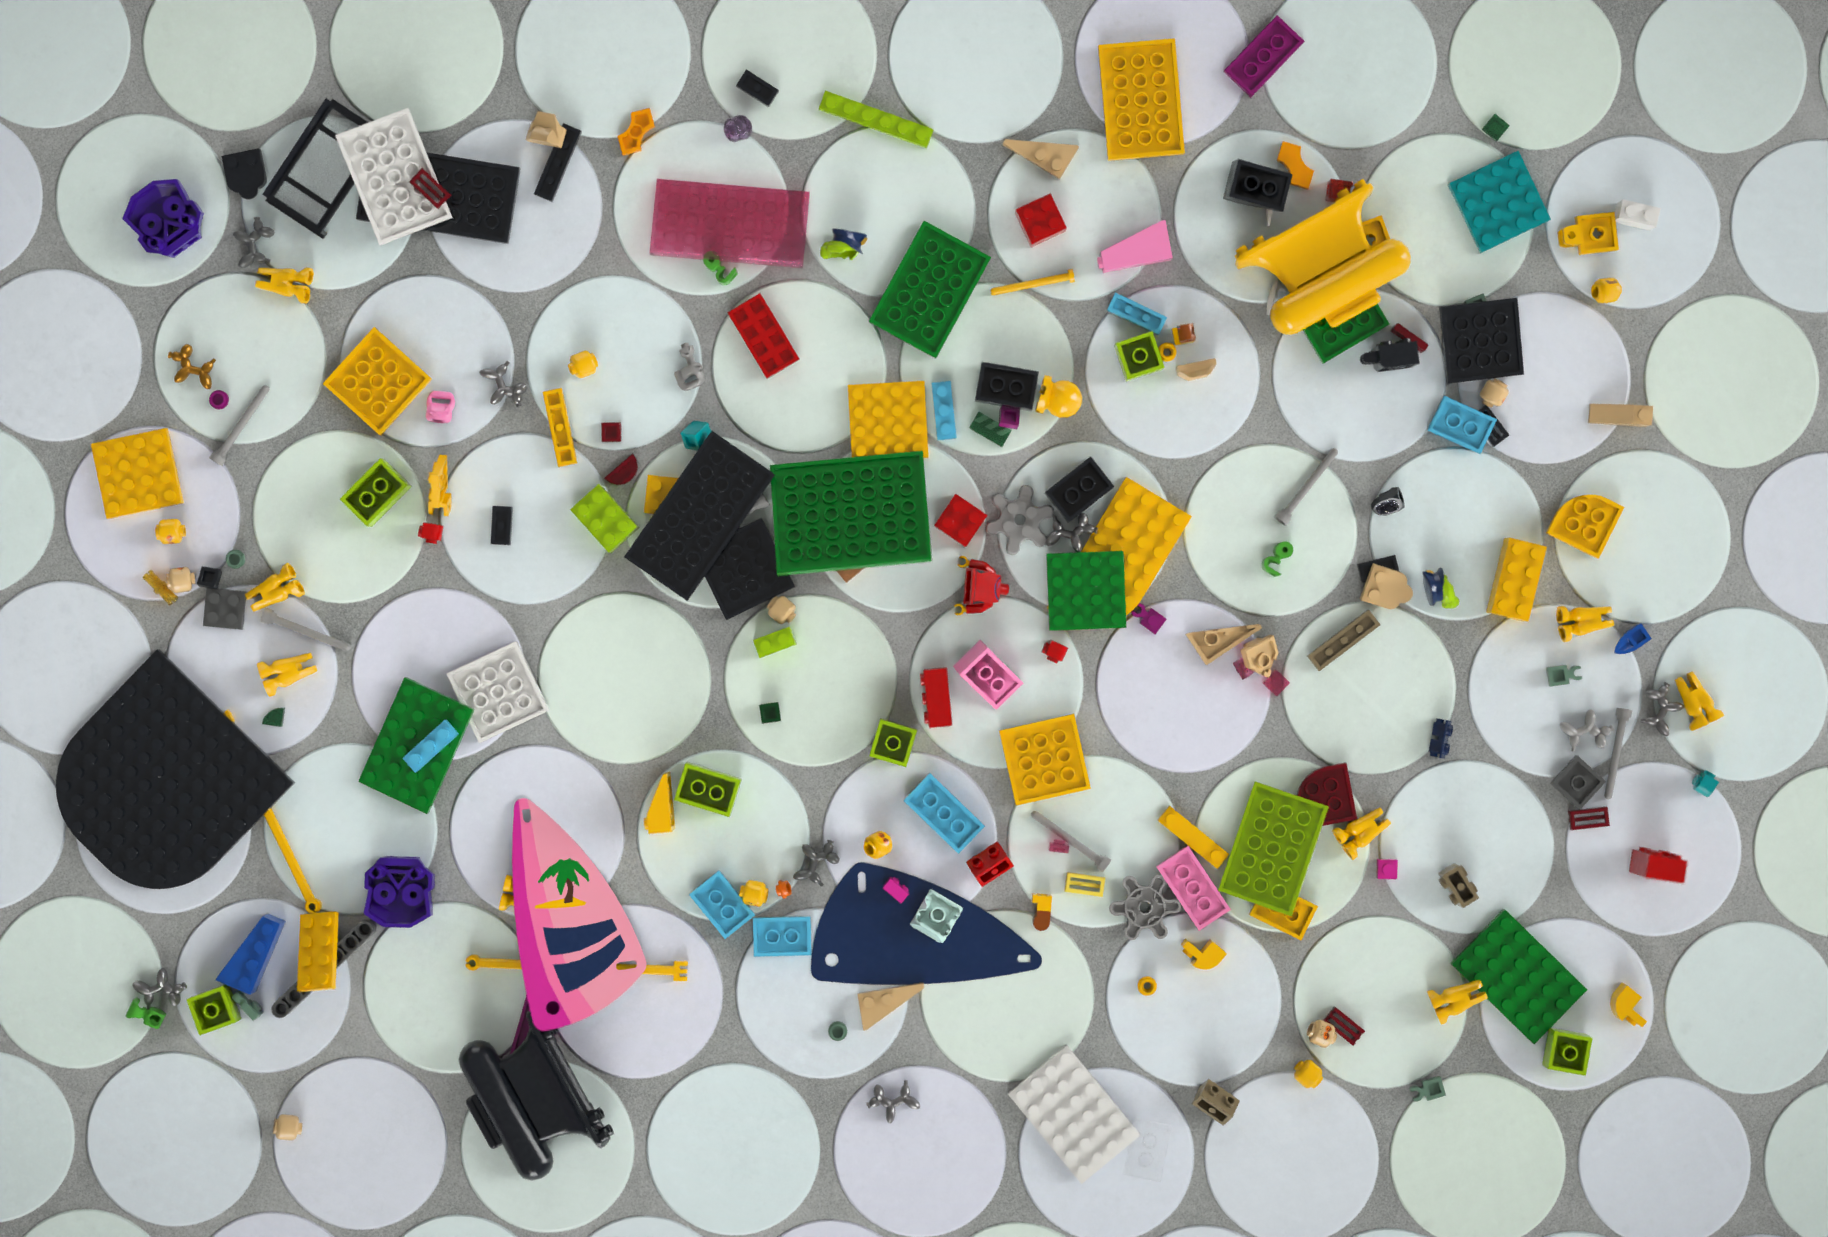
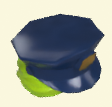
M833 228V240L825 242L820 248V255L823 259L836 257L846 259L849 257V260H853L859 253L863 254L861 245H864L867 241V235Z
M1439 568L1437 572L1431 570L1422 572L1424 589L1430 606H1434L1439 601L1442 602V607L1445 609L1456 608L1459 605V598L1455 596L1454 588L1447 580L1448 577L1444 575L1442 568Z

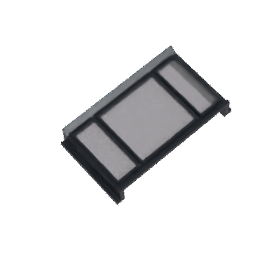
M325 98L262 195L267 197L265 201L324 239L327 235L324 229L355 184L335 135L369 122L334 99L330 101Z

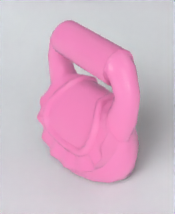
M432 391L427 397L426 419L436 423H449L455 405L454 395L451 392ZM432 398L450 400V403H433Z

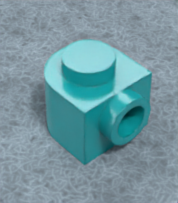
M1705 770L1704 773L1701 772L1700 775L1697 774L1692 781L1693 790L1705 797H1709L1719 781L1714 779L1716 775Z

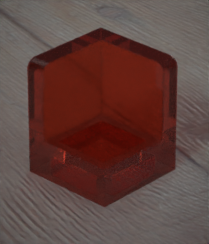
M1330 179L1327 183L1325 201L1336 202L1337 194L1346 188L1350 193L1353 182Z

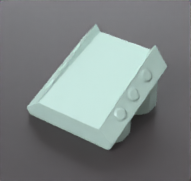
M930 889L910 925L936 940V942L943 943L950 934L963 907Z

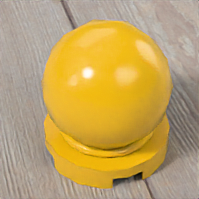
M1044 375L1039 391L1043 395L1041 394L1039 402L1037 401L1035 412L1043 414L1044 410L1048 409L1052 415L1059 418H1068L1076 414L1082 404L1081 391L1077 385L1066 380H1059L1054 383L1051 376Z

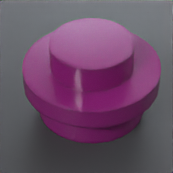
M216 390L211 393L209 402L213 408L220 410L228 405L229 397L224 391Z

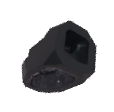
M1393 487L1379 494V497L1375 498L1371 503L1373 512L1386 516L1405 508L1404 498L1399 487Z

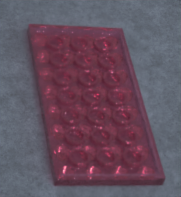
M657 179L650 255L803 268L810 192Z

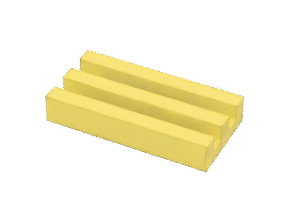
M1067 872L1064 891L1103 897L1105 877ZM1071 877H1074V878H1081V879L1101 881V883H1100V884H1094V883L1073 881V880H1070V879H1071ZM1070 884L1100 888V890L1096 892L1069 888Z

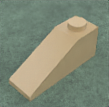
M1589 404L1588 423L1638 427L1652 425L1653 406Z

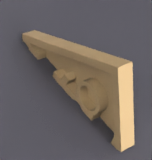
M1005 139L1003 142L1005 147L1059 180L1079 149L1077 145L1009 139Z
M1259 624L1191 632L1185 635L1205 665H1208L1262 627Z
M924 982L858 993L863 1031L872 1027L924 989Z

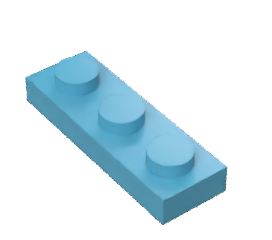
M1116 292L1107 309L1108 312L1148 331H1153L1156 335L1160 334L1167 317Z
M951 381L932 383L937 441L956 439Z
M444 720L405 755L403 760L416 773L459 733L447 720Z

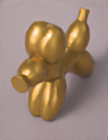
M185 344L180 352L168 353V358L180 361L182 369L174 377L176 383L183 382L191 373L199 375L200 382L205 389H211L212 381L208 373L212 370L213 364L216 361L214 358L210 362L204 363L200 368L191 366L188 358L191 356L193 349L189 344Z

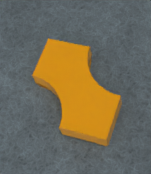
M650 108L632 112L629 128L617 136L623 156L640 152L643 136L650 129L655 128Z
M1282 141L1276 161L1283 164L1288 172L1293 174L1290 185L1308 190L1314 170L1304 164L1301 158V146Z

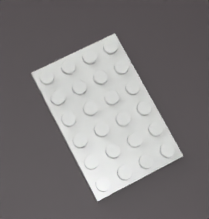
M409 108L335 135L379 245L453 218L447 202L437 209L409 182L422 168L438 182ZM424 174L420 176L442 198L444 197L443 192H441ZM418 179L415 181L436 203L440 201Z
M1068 1045L1064 1046L1008 1093L1081 1184L1141 1135Z

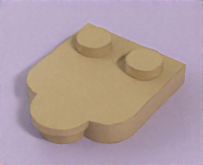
M1372 563L1360 600L1387 609H1394L1400 603L1410 601L1413 596V590L1407 585V578L1402 572Z

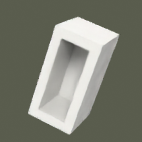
M1623 199L1616 204L1615 221L1616 223L1650 231L1657 226L1661 208Z

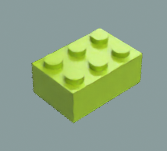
M380 458L340 500L367 527H372L412 486L385 459Z
M600 484L594 487L570 509L608 553H612L639 529V526Z
M686 762L674 800L730 817L742 779Z

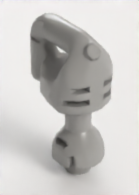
M684 343L681 345L682 349L679 352L686 359L688 366L676 371L674 375L680 389L688 391L701 386L706 379L701 364L695 363L693 358V345L689 346L688 343ZM695 375L697 377L696 380L685 383V380Z

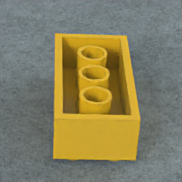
M1510 537L1504 538L1486 613L1529 622L1547 549L1546 546Z

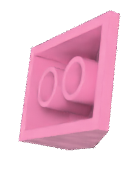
M981 640L953 666L959 675L996 710L1023 684Z

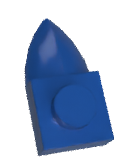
M1638 623L1623 634L1615 647L1614 653L1626 654L1633 652L1652 638L1643 625Z

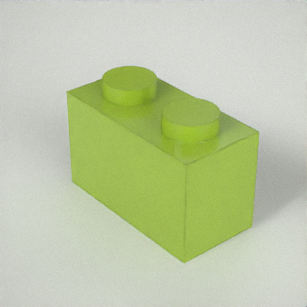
M790 627L753 640L759 658L796 645Z

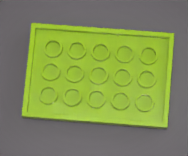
M1254 782L1218 891L1292 916L1329 806Z

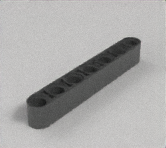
M365 919L361 921L337 943V951L341 952L342 959H337L336 969L376 932V924L373 920ZM363 924L369 926L370 932L368 934L363 932ZM349 937L355 939V947L349 945ZM296 982L272 1005V1014L277 1018L285 1017L313 991L299 992L300 998L295 999L292 993L293 990L297 991ZM280 1003L285 1005L286 1012L279 1010L278 1006Z

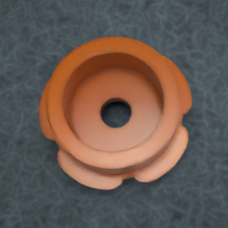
M779 880V885H776V892L778 896L785 899L792 894L791 886L787 880Z

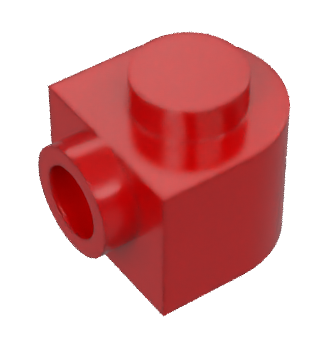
M423 522V526L419 527L418 537L426 538L425 542L437 544V540L441 541L444 526Z
M1050 639L1049 643L1045 642L1041 652L1048 655V660L1057 664L1058 660L1063 661L1068 647Z

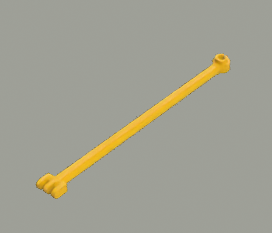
M226 710V716L234 722L235 720L230 710ZM270 808L264 817L306 901L305 909L310 914L319 912L322 908V903L314 897L272 808ZM311 903L315 904L314 910L310 909Z
M476 954L466 958V962L474 960L476 962L475 966H471L469 963L465 964L472 971L478 968L522 969L521 961L518 959L480 958ZM674 961V966L646 965V969L642 974L674 975L673 981H687V977L680 976V973L685 974L688 972V969H682L680 966H688V961ZM616 964L618 970L631 969L637 966V964Z

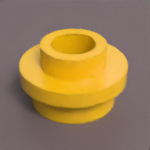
M1166 342L1158 347L1162 361L1169 362L1175 358L1177 351L1173 344ZM1164 349H1168L1170 351L1169 356L1164 355Z
M1144 976L1138 981L1137 987L1141 994L1149 996L1156 991L1157 984L1152 977ZM1146 982L1150 983V988L1148 989L1143 987Z

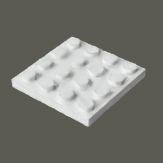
M517 641L447 673L459 702L475 709L469 723L479 743L550 711Z

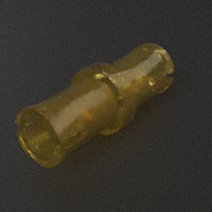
M152 570L148 571L149 575L146 573L143 579L154 589L153 592L156 595L159 594L169 606L173 604L172 601L175 603L179 597L168 589L167 583L165 581L162 582Z

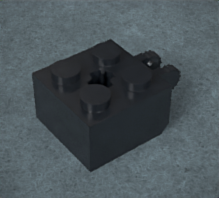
M1411 338L1401 339L1395 342V344H1392V341L1380 342V344H1376V347L1371 352L1362 354L1360 362L1363 365L1373 364V368L1377 372L1412 368L1420 364L1417 341H1411Z

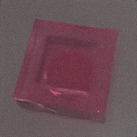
M1243 657L1233 663L1242 680L1254 673V671L1245 667Z
M1275 669L1262 684L1277 697L1290 682Z
M1054 839V842H1049L1048 850L1051 852L1069 853V845L1065 844V840Z

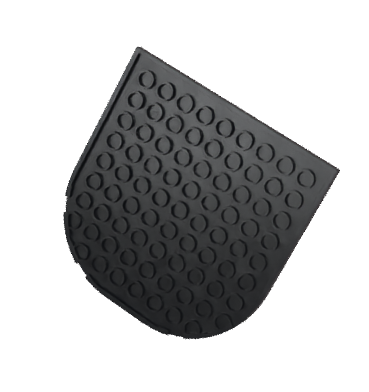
M157 649L70 740L58 765L56 797L61 815L72 834L109 871L120 879L139 887L168 889L185 885L208 873L295 782L160 649Z

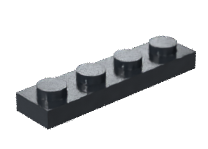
M564 123L562 127L567 131L562 148L553 147L534 192V195L553 202L582 133L581 130Z

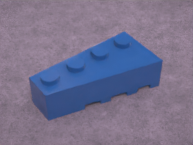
M270 914L262 916L215 980L249 995L255 993L286 921Z

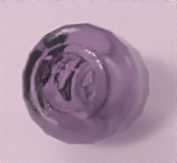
M744 115L730 117L724 123V133L732 142L748 139L752 133V123Z

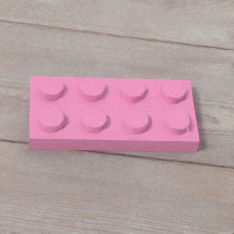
M1188 845L1156 866L1199 931L1231 910Z

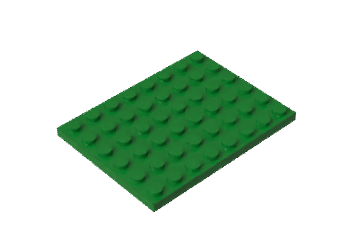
M923 451L770 465V471L775 474L771 481L778 576L932 562Z

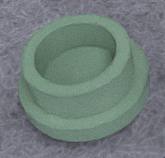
M231 550L226 555V563L230 568H241L245 563V555L240 550Z
M833 1022L829 1026L828 1034L831 1039L841 1041L847 1035V1027L842 1022Z

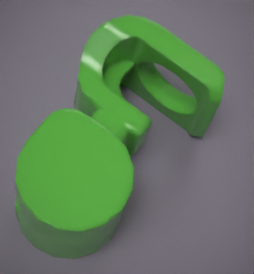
M713 251L707 252L704 255L703 262L705 266L712 272L717 271L716 279L720 284L728 285L738 275V271L734 267L729 275L724 278L723 273L726 268L721 266L719 255Z
M1287 541L1278 543L1273 549L1274 557L1269 556L1263 559L1262 569L1274 577L1280 576L1281 573H1278L1268 565L1270 563L1280 565L1281 559L1290 557L1293 553L1292 544Z
M133 999L125 1016L127 1018H143L145 1025L159 1029L166 1013L156 1007H151L149 1010L145 1007L140 1008L138 1006L140 999Z

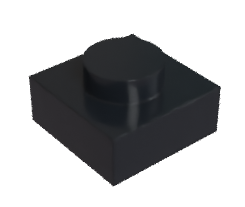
M202 566L197 585L199 587L218 589L222 571Z

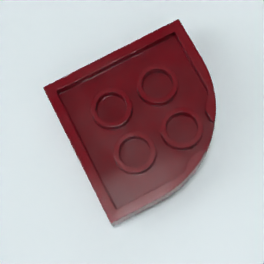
M1346 762L1318 768L1302 781L1296 796L1329 806L1323 826L1357 819Z

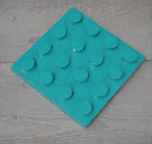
M1519 150L1448 184L1480 254L1551 220Z

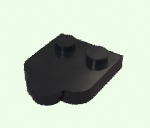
M257 148L221 156L229 189L239 193L244 199L250 200L255 198L258 194V189L263 188L267 182L261 149Z

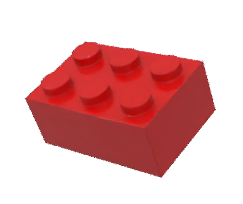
M947 668L923 669L924 673L920 674L921 686L925 685L926 691L922 693L923 705H927V712H924L925 724H929V728L952 726Z
M1639 847V850L1632 849L1629 872L1645 878L1684 884L1688 861L1681 859L1682 855Z

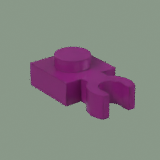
M1139 603L1137 606L1141 608V612L1137 614L1131 611V614L1134 617H1141L1140 624L1156 634L1166 621V618L1152 608L1147 612L1145 606Z

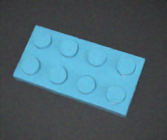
M931 773L903 800L958 854L985 827Z

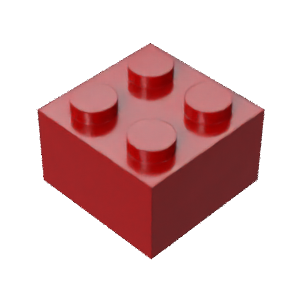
M1051 193L1015 210V215L1030 247L1066 232L1067 227Z
M955 494L934 527L966 548L987 517V514Z

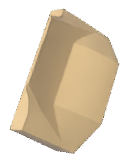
M537 111L525 140L562 148L567 130L559 124L555 114Z
M1216 359L1177 366V376L1187 381L1205 378L1215 368Z

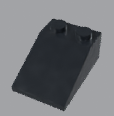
M1237 159L1231 164L1223 199L1243 205L1283 212L1293 174Z

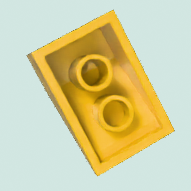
M666 772L662 775L647 817L644 818L645 830L648 829V834L672 832L675 829L671 772Z

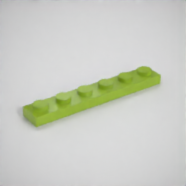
M828 91L824 92L819 106L820 111L924 148L928 147L933 133L932 128Z

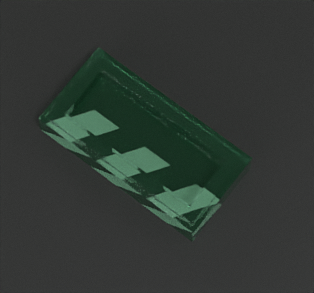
M981 412L977 413L969 427L972 431L1000 447H1003L1012 431L1006 427L998 426V422Z

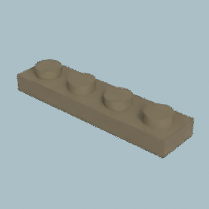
M1367 610L1312 651L1307 657L1316 669L1321 671L1379 627L1380 623L1371 611Z

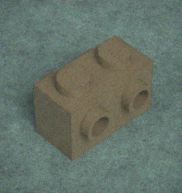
M1453 863L1438 873L1440 876L1438 880L1444 889L1447 888L1451 894L1449 898L1454 905L1464 908L1479 899L1476 893L1478 890L1473 882L1468 881L1466 877L1468 874L1462 865L1459 866Z
M1208 1079L1199 1087L1192 1104L1224 1126L1234 1116L1240 1100Z

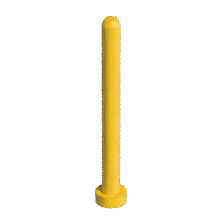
M1069 269L1068 273L992 288L990 291L991 295H999L1068 280L1070 283L1075 282L1073 269Z

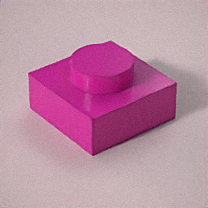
M1377 859V879H1397L1398 860Z

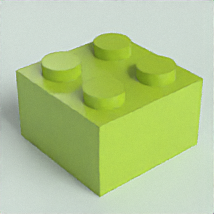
M1153 331L1117 342L1114 345L1126 382L1165 368Z
M880 718L869 756L906 767L917 729Z
M224 984L186 999L199 1036L236 1023L242 1019L236 1002L231 998L233 993L230 986Z
M1550 1028L1548 1030L1542 1065L1547 1069L1586 1076L1593 1038L1583 1033Z

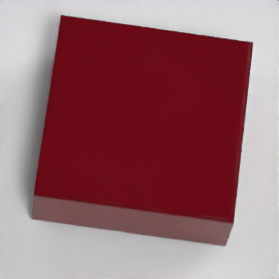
M621 422L601 423L602 442H622Z

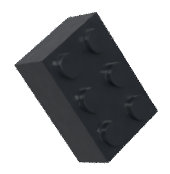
M982 362L975 402L1032 411L1039 371Z
M1089 457L1044 494L1066 522L1069 523L1115 486L1093 458Z

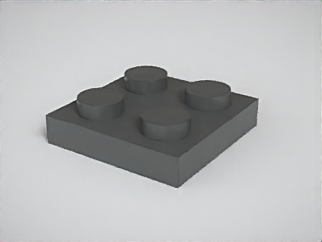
M206 588L203 626L243 630L246 604L245 594L247 591Z
M1576 755L1550 784L1577 809L1581 810L1606 781Z

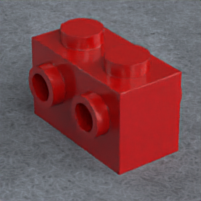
M998 841L966 862L982 887L1014 867Z

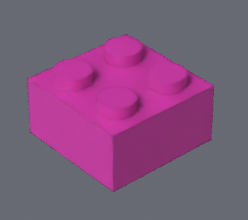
M890 877L883 885V889L900 903L909 895L908 888L905 885L901 886L899 880L895 877Z

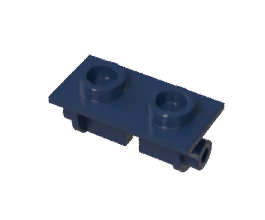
M1436 718V722L1433 723L1432 735L1439 737L1438 740L1431 739L1428 751L1430 756L1437 757L1440 754L1439 758L1445 759V755L1449 754L1450 744L1447 743L1449 736H1452L1453 733L1451 721L1446 720L1444 724L1443 719Z

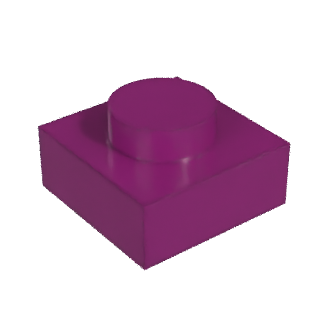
M1001 406L998 426L1017 430L1019 427L1020 409Z

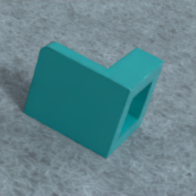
M692 421L680 432L685 449L699 450L711 432L708 422Z

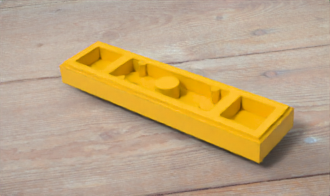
M558 388L544 391L543 397L558 467L577 464L563 390Z
M1168 806L1157 820L1215 868L1218 869L1228 857L1229 853L1171 806Z

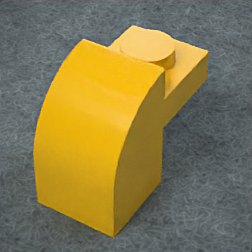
M1187 939L1181 943L1184 948L1183 952L1190 958L1195 957L1190 963L1199 969L1207 970L1214 968L1227 955L1211 939L1201 950L1196 948Z
M1621 983L1611 996L1610 1007L1613 1014L1621 1021L1627 1020L1633 1026L1637 1024L1643 1027L1647 1022L1633 1010L1642 997L1629 986Z

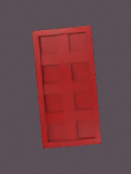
M761 293L727 312L767 379L800 360Z

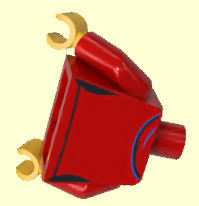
M965 556L959 557L966 560L964 565L957 564L960 568H966L963 604L958 603L954 606H960L962 611L961 613H955L956 615H961L964 612L967 614L982 613L991 608L993 603L999 602L1000 595H1008L1009 585L1001 583V575L996 574L995 569L987 562L974 559L968 560Z

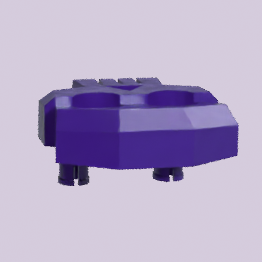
M179 180L152 181L131 196L122 219L139 235L138 241L147 253L162 254L175 258L182 251L193 245L194 242L202 238L201 222L204 213L195 201L190 200ZM174 205L178 206L176 211L172 209ZM151 222L155 223L153 228L149 227ZM173 227L179 228L173 233Z
M383 856L365 872L364 888L368 890L364 915L382 927L411 928L433 915L431 890L435 888V874L425 867L420 857ZM397 874H406V875L403 877L402 880H400V878L398 877ZM383 890H386L388 892L387 897H384L382 895ZM412 891L417 893L416 898L411 896Z

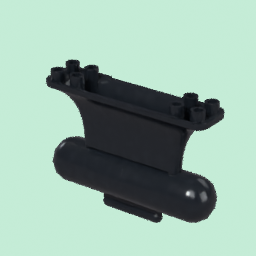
M529 1010L526 1014L529 1023L528 1034L513 1053L501 1060L495 1048L489 1042L476 1040L463 1047L459 1055V1064L474 1092V1095L466 1099V1105L489 1147L495 1149L503 1145L517 1172L524 1179L533 1181L546 1176L553 1167L552 1152L546 1141L566 1134H582L591 1138L598 1148H603L609 1142L610 1136L614 1134V1131L610 1124L606 1126L602 1124L601 1119L605 1117L603 1110L600 1107L594 1109L592 1103L589 1102L558 1046L555 1035L559 1033L558 1028L548 1031L537 1029L534 1026L531 1011Z

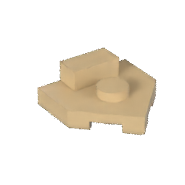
M1274 635L1256 638L1244 644V648L1241 649L1245 667L1267 678L1271 674L1272 670L1270 669L1273 661L1276 660L1279 653Z

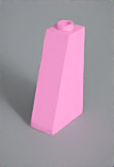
M1162 220L1101 251L1100 257H1097L1099 269L1102 268L1103 273L1170 261L1173 257L1166 220Z

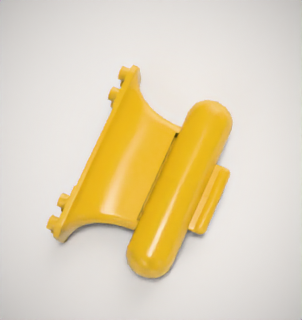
M1361 179L1354 184L1355 188L1352 190V193H1349L1347 188L1341 190L1337 194L1336 202L1326 209L1266 241L1263 236L1257 237L1252 241L1254 245H1252L1250 250H1248L1246 245L1236 250L1235 265L1237 269L1248 266L1262 267L1274 274L1289 291L1290 294L1276 301L1270 310L1272 324L1280 333L1286 335L1296 334L1323 318L1327 320L1331 327H1336L1379 303L1381 298L1376 289L1408 270L1411 264V256L1408 248L1401 241L1389 239L1371 248L1366 239L1362 226L1361 211L1364 201L1372 194L1373 186L1371 183L1366 184L1365 180Z

